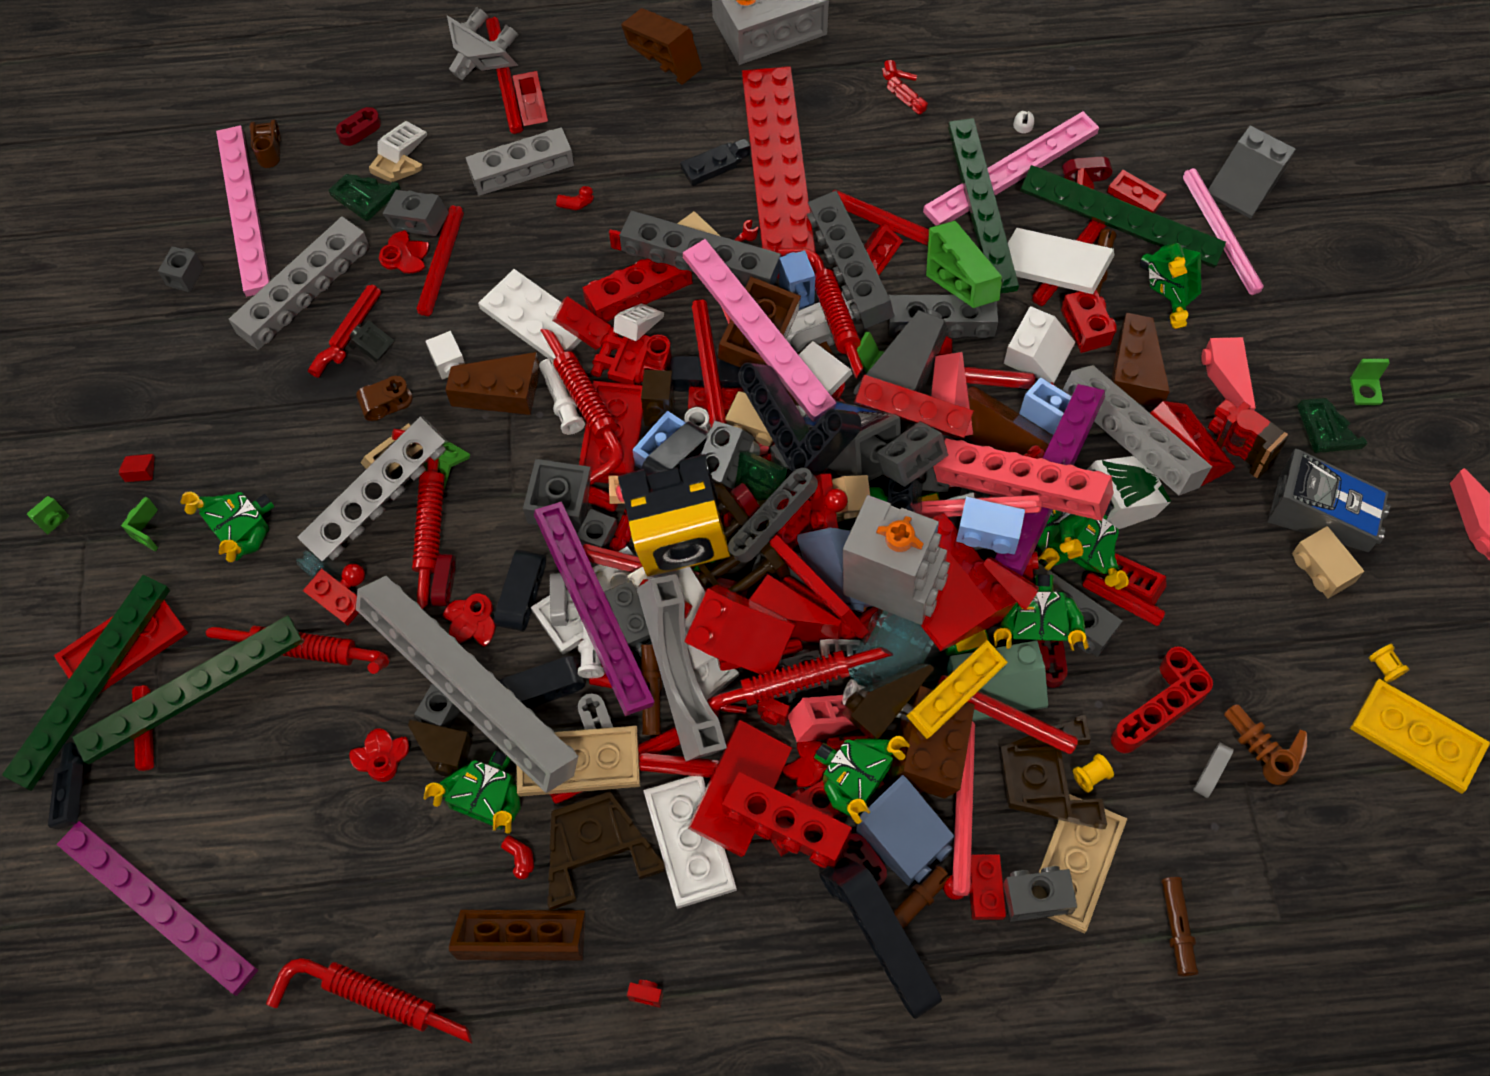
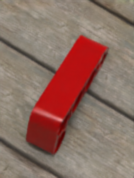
M1171 648L1161 662L1160 673L1170 686L1121 720L1111 736V744L1118 752L1130 753L1199 705L1211 691L1213 686L1211 676L1186 648ZM1175 660L1179 662L1182 668L1174 667L1170 661ZM1190 683L1199 685L1202 691L1194 690ZM1167 699L1175 700L1179 704V708L1172 707ZM1144 715H1150L1155 718L1157 724L1148 723ZM1134 728L1136 729V732L1133 735V737H1124L1125 735L1131 733Z

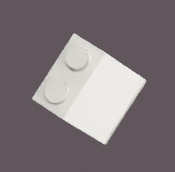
M1030 306L1007 348L1004 364L1021 372L1033 373L1035 378L1039 379L1041 377L1047 382H1053L1054 384L1075 345V341L1055 316Z

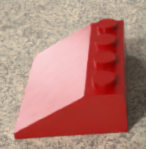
M945 513L931 519L939 521L937 533L942 536L938 546L947 550L946 562L950 563L947 572L948 578L943 590L938 591L937 604L932 616H926L923 624L920 625L940 651L1001 622L1016 604V601L985 568L983 565L984 561L977 552L964 543L956 542L958 529Z

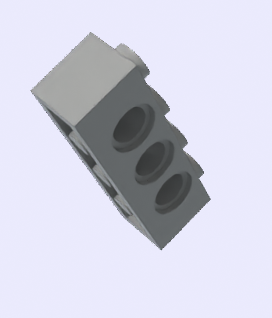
M562 127L465 157L478 196L574 166L572 150Z

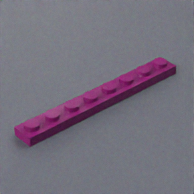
M1080 384L1077 385L1043 459L1062 465L1075 464L1105 399V390ZM1041 507V511L1038 513H1024L1020 539L1015 555L997 553L995 559L1023 576L1053 509Z
M558 502L535 509L534 517L624 715L627 716L652 707L654 699L563 503Z
M78 821L56 844L235 996L241 992L258 972L257 968L82 822Z

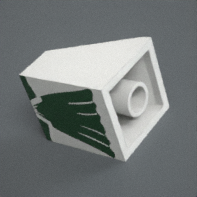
M1134 456L1097 460L1087 469L1089 471H1101L1112 476L1114 494L1109 504L1113 508L1107 521L1118 528V530L1156 517L1171 503L1159 478Z

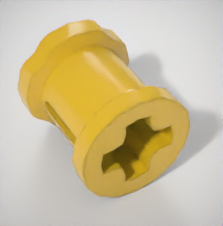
M1393 644L1379 649L1369 657V660L1375 662L1384 674L1386 683L1396 680L1410 670L1408 666L1402 664L1394 653L1395 647Z
M1101 754L1095 755L1093 761L1084 767L1073 769L1076 782L1087 793L1091 792L1093 786L1103 779L1114 777L1110 763Z

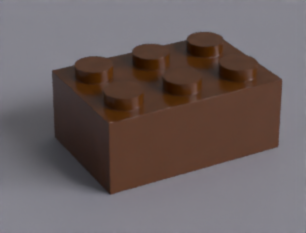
M750 276L745 289L786 339L798 314L801 296ZM731 319L719 343L718 359L740 368L744 363L767 365Z
M920 686L903 707L898 736L903 737L910 747L899 749L906 755L904 760H898L894 756L889 780L896 782L904 775L915 789L945 799L961 789L975 705L966 702L931 737L926 739L906 716L933 691Z

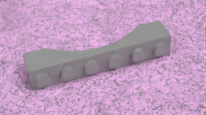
M677 574L649 579L637 588V593L685 762L715 754L726 749L727 746L719 719L704 698L696 680L687 643L684 642L686 638L685 601Z

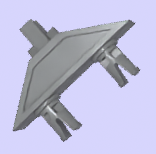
M475 7V10L465 23L460 24L447 16L453 48L458 52L449 70L461 80L475 67L483 71L519 66L506 52V48L518 37V33L506 24L496 40L488 41L476 33V30L482 26L489 16L478 7Z

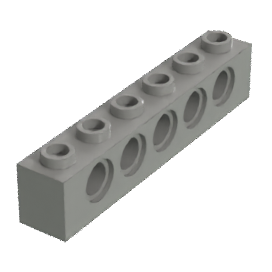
M340 217L229 318L236 334L257 350L264 344L269 343L277 332L284 326H287L302 309L307 308L315 297L322 291H325L340 274L347 271L354 261L366 253L370 246L365 233L344 217Z
M1094 365L1071 372L1062 390L1068 395H1073L1078 384L1105 390V399L1094 420L1095 423L1178 495L1200 488L1212 468L1208 462Z
M420 416L297 538L321 561H325L328 558L333 561L345 550L342 545L349 538L354 541L365 530L362 525L369 518L374 521L385 511L382 505L389 498L393 501L396 500L406 490L403 485L410 478L415 481L424 473L426 468L423 465L430 458L435 461L446 451L444 445L448 441L424 417ZM413 443H419L423 447V455L419 459H414L409 454V448ZM393 463L400 464L403 469L402 476L398 479L392 478L389 474V467ZM372 483H378L382 487V495L378 499L372 498L369 494L368 489ZM352 503L359 504L362 509V514L358 519L349 515L348 508ZM331 523H336L340 526L341 535L339 538H333L329 535L328 527Z

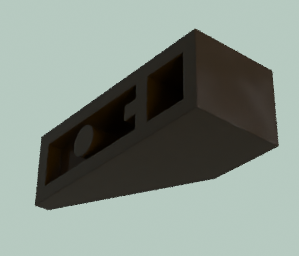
M918 663L863 688L859 692H854L845 703L846 708L842 714L867 737L878 739L934 668L930 664Z

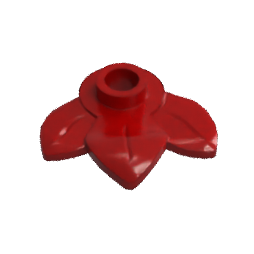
M405 230L395 233L389 238L388 245L384 246L380 251V264L386 269H399L401 272L409 274L417 273L425 268L422 259L428 253L429 243L409 241Z
M476 593L469 596L466 600H455L446 607L443 617L452 621L449 635L453 636L458 644L472 637L484 647L491 642L496 626L490 616L493 610L490 598L484 594ZM476 603H481V610L479 612H474L473 610Z
M376 728L367 735L365 747L350 751V761L357 771L368 772L372 779L386 782L395 776L398 762L407 756L409 742L407 737L396 738L392 741L391 736L386 730Z
M816 740L798 742L797 750L800 758L783 767V773L790 779L797 780L798 787L811 786L823 777L827 766L814 759L822 742Z

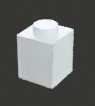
M451 331L426 340L428 350L442 380L449 377L451 366L465 364Z

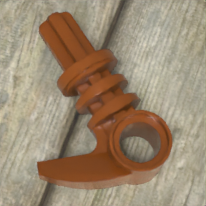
M1233 705L1224 713L1229 722L1241 734L1238 742L1241 745L1248 743L1251 746L1248 751L1258 754L1255 759L1265 762L1263 775L1267 781L1275 785H1281L1286 783L1297 772L1299 764L1306 753L1307 732L1300 729L1290 749L1285 750L1279 746L1278 742L1271 743L1269 739L1272 735L1270 733L1264 735L1262 732L1265 725L1262 722L1256 725L1239 705ZM1275 762L1283 764L1286 772L1279 771L1275 766Z

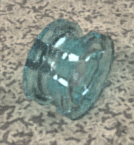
M305 550L303 552L304 557L298 558L296 563L308 575L314 578L316 572L325 567L313 554Z

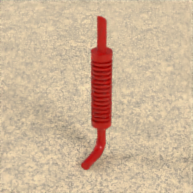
M801 247L776 248L775 252L780 253L781 257L792 252H806L815 270V291L836 347L840 353L847 354L857 379L864 369L857 352L861 341L834 272L830 269H825L821 257L810 249Z
M540 329L556 356L553 366L572 399L575 401L595 438L605 439L611 450L610 459L591 472L590 485L611 472H614L623 460L622 446L614 434L617 424L575 354L571 351L565 352L554 332Z
M393 429L392 440H397L406 430ZM430 458L427 461V471L419 476L412 570L419 572L417 603L421 609L428 605L430 573L435 571L436 560L439 555L438 550L440 548L439 539L445 476L438 473L439 458L435 461Z
M253 626L249 632L211 627L206 630V636L241 642L266 627ZM299 632L304 643L283 654V656L347 666L352 664L353 659L369 661L371 663L368 665V671L372 674L378 673L387 667L390 662L389 656L384 652L355 648L354 640Z
M878 647L844 657L841 650L834 652V656L828 654V658H825L824 655L821 660L819 657L816 658L817 661L811 659V663L804 661L805 664L802 665V662H800L798 667L794 664V668L787 666L788 669L781 668V672L777 669L774 674L773 671H770V675L764 673V677L760 674L757 679L755 676L752 677L753 680H750V678L741 680L743 688L719 694L713 697L708 704L718 717V711L725 705L746 699L748 706L757 704V700L761 703L764 698L768 701V697L774 699V695H777L778 698L781 693L783 696L786 695L785 692L791 694V690L798 692L797 689L800 688V691H802L804 686L808 689L809 685L815 687V683L821 685V681L825 684L827 683L826 680L832 682V678L838 680V676L841 679L849 677V668L893 656V653L883 647Z
M299 958L291 960L278 973V977L266 1001V1005L278 1008L290 979L297 973H307L322 980L321 988L339 997H344L346 1000L350 999L351 1002H355L358 1005L361 1004V1006L367 1007L379 1014H384L386 1017L390 1016L391 1019L407 1024L410 1027L413 1026L414 1029L421 1032L425 1031L429 1025L471 1044L473 1043L466 1026L434 1013V1003L427 1000L424 1001L422 998H418L415 995L412 996V994L401 991L398 988L395 989L394 986L384 984L382 981L361 974L349 967H344V965L337 962H332L327 968L310 959Z

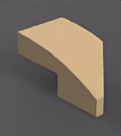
M380 154L369 166L371 174L390 182L418 173L423 168L421 163L406 155H403L396 164Z

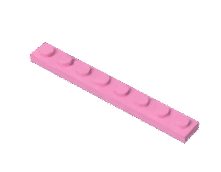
M1082 111L988 167L994 195L1025 178L1031 165L1042 168L1098 134L1099 127ZM961 183L924 206V214L935 226L952 222L970 211L963 184Z
M240 125L218 130L216 133L243 292L248 297L257 294L268 284L270 276L244 131Z
M704 239L684 251L683 259L767 365L775 370L782 384L809 418L814 422L828 410L834 409L836 401L707 240Z

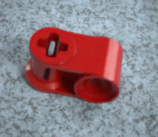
M653 335L646 342L642 358L636 368L635 383L641 384L643 382L644 370L668 371L672 353L670 341L666 336ZM657 350H663L662 353H654Z

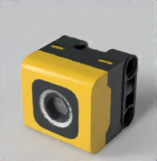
M705 454L679 460L680 469L674 467L651 473L648 476L645 469L618 475L633 544L647 577L730 557L718 506L719 500Z

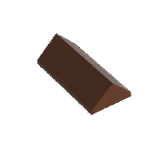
M975 386L967 389L969 406L971 410H974L971 417L973 435L965 436L962 439L970 444L990 446L996 450L1009 453L1016 452L1022 456L1026 453L1028 454L1027 451L1035 445L1046 452L1053 437L1052 434Z
M460 910L449 943V951L457 960L583 961L585 910Z

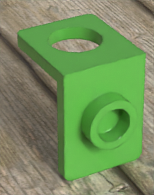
M865 332L857 352L867 374L884 352L878 350L871 333Z
M1362 359L1350 377L1354 403L1356 405L1382 404L1383 397L1379 379L1390 364L1389 359ZM1368 386L1372 388L1375 393L1374 397H1363L1359 391L1360 387Z
M452 443L444 445L446 451L439 457L438 468L441 474L445 476L444 489L451 467L468 460L470 457L469 453ZM427 462L424 464L425 471H427Z
M49 496L27 513L47 535L69 517L58 502Z
M144 497L129 512L127 519L121 526L132 539L156 551L158 547L150 537L141 532L157 512V508L152 501Z

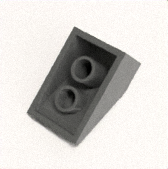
M1250 125L1234 147L1208 191L1214 200L1251 219L1286 171L1296 149Z

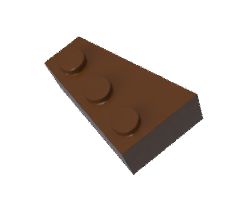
M643 8L639 9L621 24L628 45L649 61L654 58L662 64L660 69L665 73L668 70L677 76L676 81L681 85L702 69L694 44L693 33L688 26Z
M1126 313L1119 333L1111 381L1137 403L1157 407L1160 403L1166 401L1170 391L1154 318Z
M537 352L451 366L445 389L450 405L452 407L531 415L540 374Z

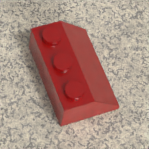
M1163 401L1150 412L1153 417L1212 466L1201 486L1235 468L1187 404Z

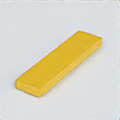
M988 640L985 641L906 716L928 739L1008 662Z

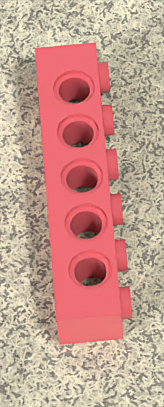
M946 438L944 442L948 456L933 466L937 482L999 497L1038 495L1041 498L1042 507L1102 521L1114 494L1112 476L1101 471H1089L1069 464L1062 465L1043 458L1036 459L1022 456L1016 452L1009 453L996 450L990 446L969 444L963 440L956 441Z

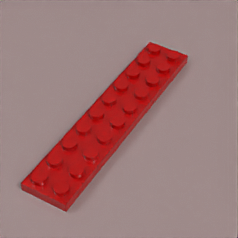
M791 66L742 70L762 248L775 252L776 248L801 247L815 252L812 226L807 217L810 209Z

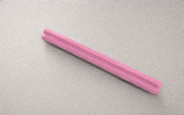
M1194 168L1185 171L1183 176L1185 183L1216 237L1226 241L1224 251L1250 295L1260 293L1264 285L1199 173Z

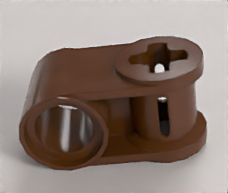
M272 119L269 123L261 124L250 122L251 147L258 164L264 168L274 167L280 161L281 134L277 120Z
M391 376L375 384L364 386L356 393L364 418L368 421H376L386 415L410 406L413 400L406 381L400 376Z

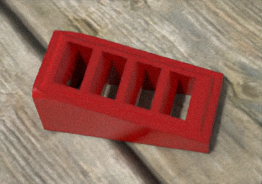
M1115 553L1118 566L1123 567L1121 571L1125 572L1126 575L1129 571L1133 573L1129 579L1128 586L1123 589L1155 605L1166 588V576ZM1100 573V577L1104 579L1108 576L1107 574ZM1139 578H1142L1143 581L1140 586L1136 585ZM1152 584V587L1150 588V590H1147V588L1149 587V585Z
M988 557L983 563L985 568L1019 606L1026 611L1038 593L1039 587L993 557Z

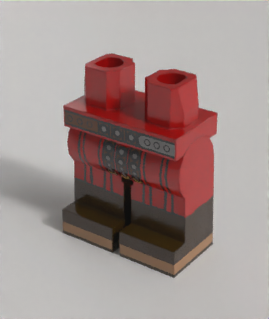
M1225 399L1216 408L1214 413L1216 417L1211 421L1208 428L1218 435L1216 443L1222 449L1225 446L1230 454L1244 459L1252 466L1249 473L1259 479L1276 462L1289 435L1256 411L1250 410L1251 406L1245 401L1237 407L1231 401Z

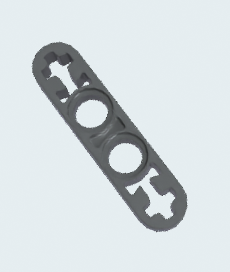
M799 468L792 472L732 537L728 549L738 561L748 562L752 560L816 491L818 480L807 468ZM789 499V503L784 509H777L778 504L782 500ZM765 520H769V524L765 530H757L760 523H762ZM743 545L746 546L744 550L740 549Z

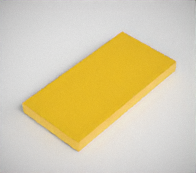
M1381 679L1375 682L1350 728L1461 794L1467 790L1490 745V742Z

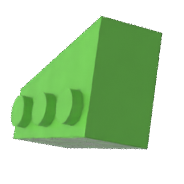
M956 221L930 227L926 276L972 308L1000 300L1001 274Z

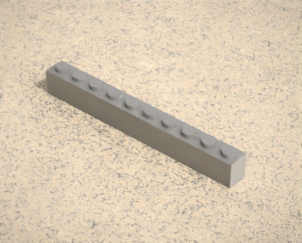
M384 576L358 589L356 610L545 793H548L574 776L579 756L573 748L567 746L556 736L554 731L539 720L530 708L523 705L511 690L506 689L492 672L487 671L471 653H468L458 644L453 636H450L442 629L435 619L425 613L417 602L409 598L399 585L393 583L387 576Z

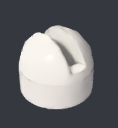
M1029 111L1017 113L1013 124L1015 130L1020 133L1030 132L1034 126L1033 114ZM1023 119L1027 120V124L1022 123Z

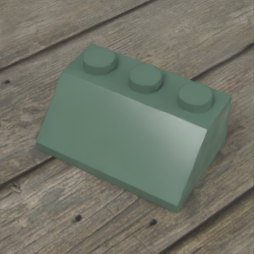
M1038 641L1015 644L1009 649H1006V646L995 648L1008 663L979 692L1021 712L1048 708L1045 665ZM973 652L950 656L947 667L948 675ZM974 709L972 721L992 718Z

